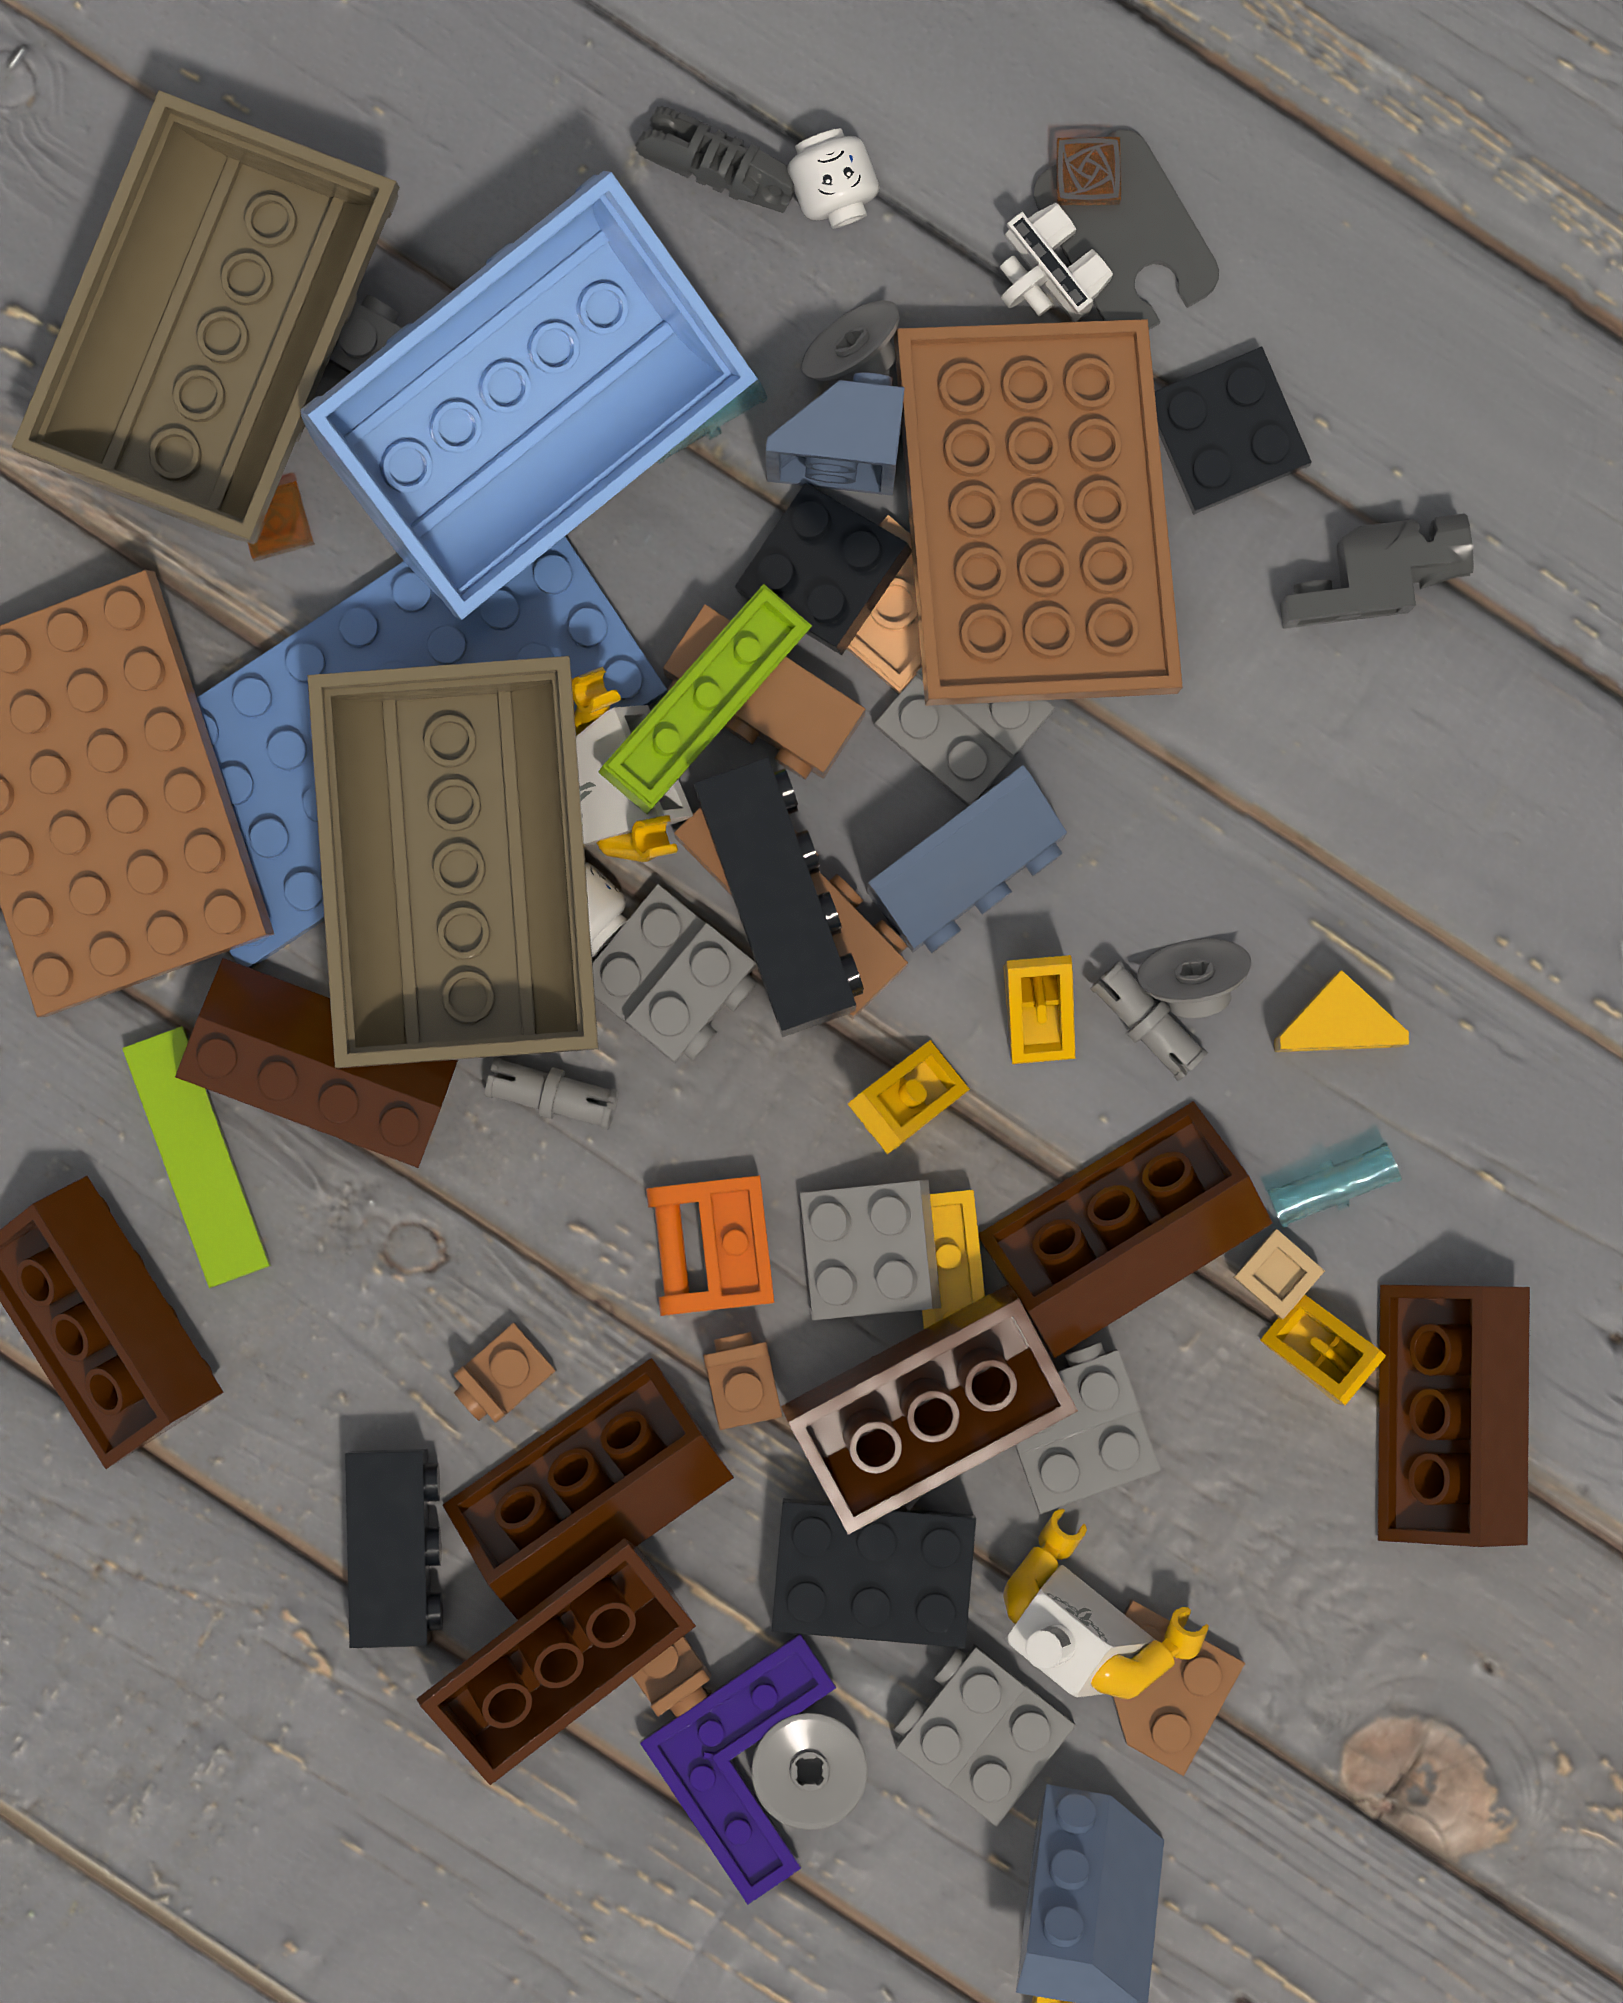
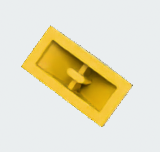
M1071 955L1006 961L1003 971L1012 1064L1076 1059Z
M1340 970L1328 980L1274 1039L1275 1052L1397 1048L1409 1045V1031L1347 974Z
M1307 1295L1301 1298L1284 1319L1278 1317L1260 1339L1263 1344L1335 1404L1344 1406L1386 1357L1380 1349Z

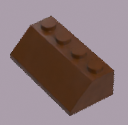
M222 958L175 1077L419 1168L458 1060L335 1068L330 998Z
M1193 1101L978 1233L1005 1282L1007 1285L1009 1284L1019 1298L1037 1333L1053 1357L1056 1358L1270 1226L1273 1222L1249 1175Z
M88 1176L33 1203L0 1229V1302L105 1469H108L224 1393L213 1376L209 1364L199 1354L179 1322L175 1310L165 1300L145 1268L141 1256L129 1243L112 1216L107 1202L99 1195Z
M1009 1284L781 1406L788 1424L848 1534L1078 1412L1022 1303Z
M1380 1285V1350L1386 1357L1379 1364L1378 1541L1469 1547L1528 1545L1530 1287Z
M650 1358L442 1506L489 1587L515 1618L519 1620L624 1538L638 1546L734 1477L653 1358Z
M624 1538L416 1700L420 1707L487 1783L492 1785L690 1632L696 1625L672 1588L637 1546Z

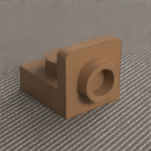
M512 1323L471 1361L453 1374L462 1384L454 1394L478 1421L488 1414L497 1423L557 1370L516 1323Z
M751 1332L714 1339L716 1352L704 1354L703 1358L707 1368L719 1430L782 1417L767 1341L754 1344Z
M683 1636L632 1677L651 1702L650 1707L657 1717L671 1709L677 1718L708 1696L702 1685L711 1679L712 1674L686 1637Z

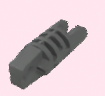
M663 106L656 108L650 118L651 124L649 125L653 130L643 131L635 144L637 147L635 151L639 153L638 155L686 178H689L693 173L697 177V183L704 186L707 184L717 192L722 193L727 188L730 190L729 197L735 200L741 199L781 213L785 212L795 193L794 183L788 173V166L761 151L760 147L751 144L746 149L743 145L744 140L738 137L732 138L727 136V133L720 129L715 134L710 133V125L681 112H676L674 109Z

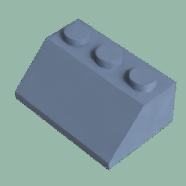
M855 373L853 381L839 380L767 437V482L800 486L807 483L812 487L893 496L905 387L892 386L893 378L876 373Z
M1022 765L869 881L867 894L912 953L924 944L933 953L961 931L955 920L974 906L983 915L1011 894L1012 890L1006 882L1025 867L1034 876L1060 857L1063 852L1057 846V843L1064 839L1067 831L1031 774Z
M1046 1784L1035 1828L1016 1993L1072 2003H1148L1164 1839L1111 1795Z

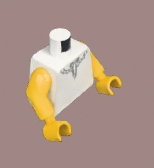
M603 666L573 678V700L577 705L574 715L584 846L597 844L606 856L638 862H648L658 856L677 853V844H670L668 841L666 826L687 820L693 816L679 780L675 782L653 809L646 814L598 773L604 763L650 713L648 705L613 707L610 709L612 704L621 700V696L617 690H606L603 681L606 671Z
M1058 1509L1052 1514L1038 1537L1040 1547H1033L1004 1588L1003 1598L1009 1619L1015 1624L1006 1640L1010 1646L1028 1659L1033 1666L1039 1668L1065 1691L1075 1697L1107 1694L1121 1699H1131L1142 1693L1175 1664L1173 1657L1182 1660L1196 1657L1200 1652L1209 1625L1205 1624L1196 1632L1183 1629L1191 1609L1181 1607L1173 1612L1163 1641L1159 1642L1064 1565L1058 1567L1059 1564L1056 1559L1063 1560L1070 1557L1087 1531L1086 1525L1083 1524L1075 1535L1064 1533L1057 1525V1522L1065 1510Z

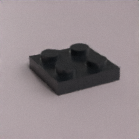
M1259 347L1155 391L1159 436L1193 515L1307 468L1312 463L1263 347Z
M805 483L735 585V588L741 596L750 600L760 587L765 584L812 625L806 633L808 636L843 655L912 553V549L906 541Z

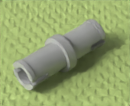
M1119 960L1110 968V971L1107 970L1091 986V991L1097 993L1130 1028L1126 1034L1134 1043L1141 1040L1174 1074L1173 1077L1177 1081L1181 1080L1187 1075V1070H1193L1208 1052L1201 1048L1169 1015L1168 1012L1171 1009L1168 1003L1161 1000L1157 1002L1152 996L1147 994Z
M495 1057L490 1068L491 1071H494L493 1076L488 1075L486 1082V1097H495L539 1109V1116L553 1119L554 1115L558 1114L595 1124L603 1129L608 1130L613 1120L611 1111H616L619 1090H610L566 1078L565 1071L552 1067L549 1073Z

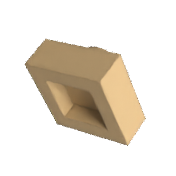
M1274 1229L1233 1278L1276 1316L1284 1319L1325 1270L1279 1230Z

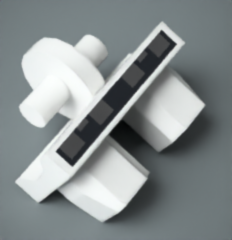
M1054 203L1036 212L1029 218L1021 212L1007 223L1009 230L1005 237L1031 270L1027 272L1014 255L1007 259L1000 268L1013 285L1007 289L1001 299L1008 308H1012L1026 300L1036 314L1041 316L1053 306V303L1040 288L1044 285L1073 322H1079L1090 313L1093 299L1111 281L1112 271L1093 249L1068 268L1053 251L1076 232L1072 221L1059 204Z

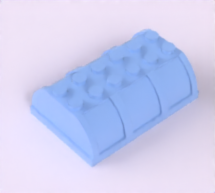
M602 171L599 175L590 177L576 189L574 195L514 243L505 245L487 260L484 267L414 323L405 325L387 340L384 347L324 395L315 397L300 412L303 422L320 452L393 549L414 573L442 599L452 614L462 620L747 389L758 378L613 173Z

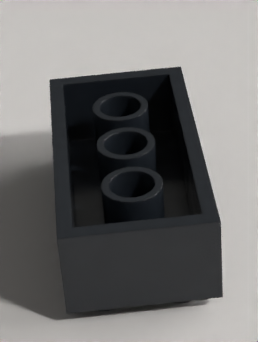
M767 757L694 783L701 810L782 1037L855 1012L856 1002L854 997L863 994L864 987L852 954L849 953L839 957L832 936L842 933V925L830 892L817 895L810 875L820 872V864L808 830L799 833L794 831L789 814L798 812V802L786 769L773 772L770 760Z

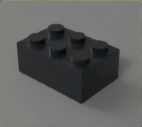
M783 1498L771 1631L966 1648L976 1517L972 1514L897 1508L848 1534L831 1502Z

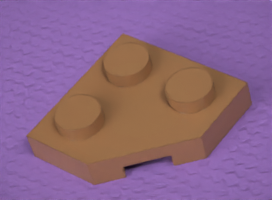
M1131 1599L1123 1614L1155 1640L1162 1642L1170 1620ZM1204 1640L1196 1657L1183 1660L1173 1657L1175 1660L1174 1666L1138 1696L1131 1699H1121L1113 1696L1126 1744L1182 1776L1185 1775L1245 1665L1244 1661Z

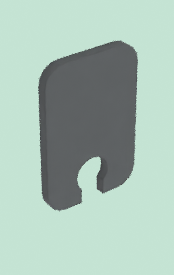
M1121 129L1103 137L1118 141L1120 189L1117 198L1093 200L1061 198L1058 182V164L1047 169L1038 177L1034 186L1033 198L1039 211L1054 203L1059 204L1075 226V234L1060 245L1070 265L1093 249L1112 271L1111 281L1093 299V304L1103 321L1148 319L1150 330L1160 324L1161 321L1153 307L1144 302L1137 295L1135 289V278L1144 267L1155 264L1169 268L1176 276L1178 282L1177 292L1187 308L1206 298L1214 291L1219 280V268L1213 254L1147 142L1140 134L1132 130ZM1093 143V144L1087 146V147L1084 148V149H1087V148H1089V147L1096 146V145L1107 144V143ZM1114 145L1102 146L1100 149L1110 166L1115 185ZM1095 149L1089 158L1097 162L1108 172L1105 163ZM1092 150L1076 157L1069 163L1078 169ZM1063 160L1064 192L1078 191L1069 174L1066 162ZM1086 162L1082 172L1092 176L1096 166ZM1070 166L1078 183L1084 188L1089 179L1079 174ZM1099 169L1095 178L1086 188L1103 180L1108 174ZM1109 180L1096 188L1076 193L1075 195L1114 193L1113 184Z

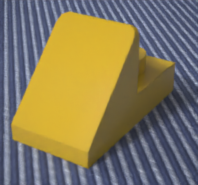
M929 1040L848 1103V1106L884 1151L889 1154L970 1089L932 1041Z

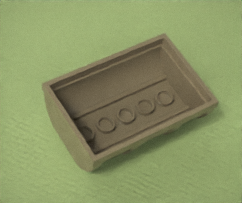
M158 90L14 439L12 448L21 454L52 465L98 488L213 533L251 544L257 543L265 525L264 518L295 442H299L305 428L300 411L313 400L342 327L348 323L357 300L356 293L385 222L391 217L399 197L397 193L400 188L395 180Z
M570 656L307 675L335 1068L599 1049Z

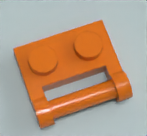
M760 1175L646 1189L648 1208L655 1207L664 1296L658 1297L660 1316L775 1303ZM699 1202L708 1291L690 1293L680 1204Z

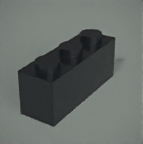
M428 1449L345 1453L349 1648L428 1646L432 1642V1631L443 1630L442 1592H431L430 1566H441L442 1560L440 1527H429V1502L440 1500L439 1463H428Z

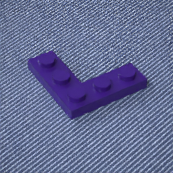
M802 1634L796 1635L710 1693L693 1708L681 1716L673 1718L640 1741L641 1746L747 1905L801 1869V1864L731 1759L761 1740L778 1722L799 1714L836 1689V1685Z

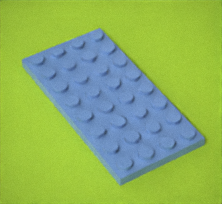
M565 536L462 620L455 617L442 599L403 561L197 697L274 931L272 936L230 950L229 952L238 964L252 969L325 920L307 675L570 656L572 679L603 666L606 671L603 676L606 690H617L621 696V700L612 704L610 709L613 707L649 706L666 695L668 692L666 686Z

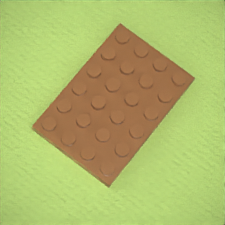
M1148 319L897 329L894 335L898 387H905L901 428L925 706L1178 694L1183 685Z
M144 570L0 625V906L37 1017H48L274 935L155 571Z

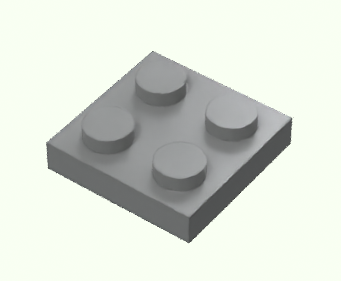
M928 1180L800 1193L812 1320L941 1308Z

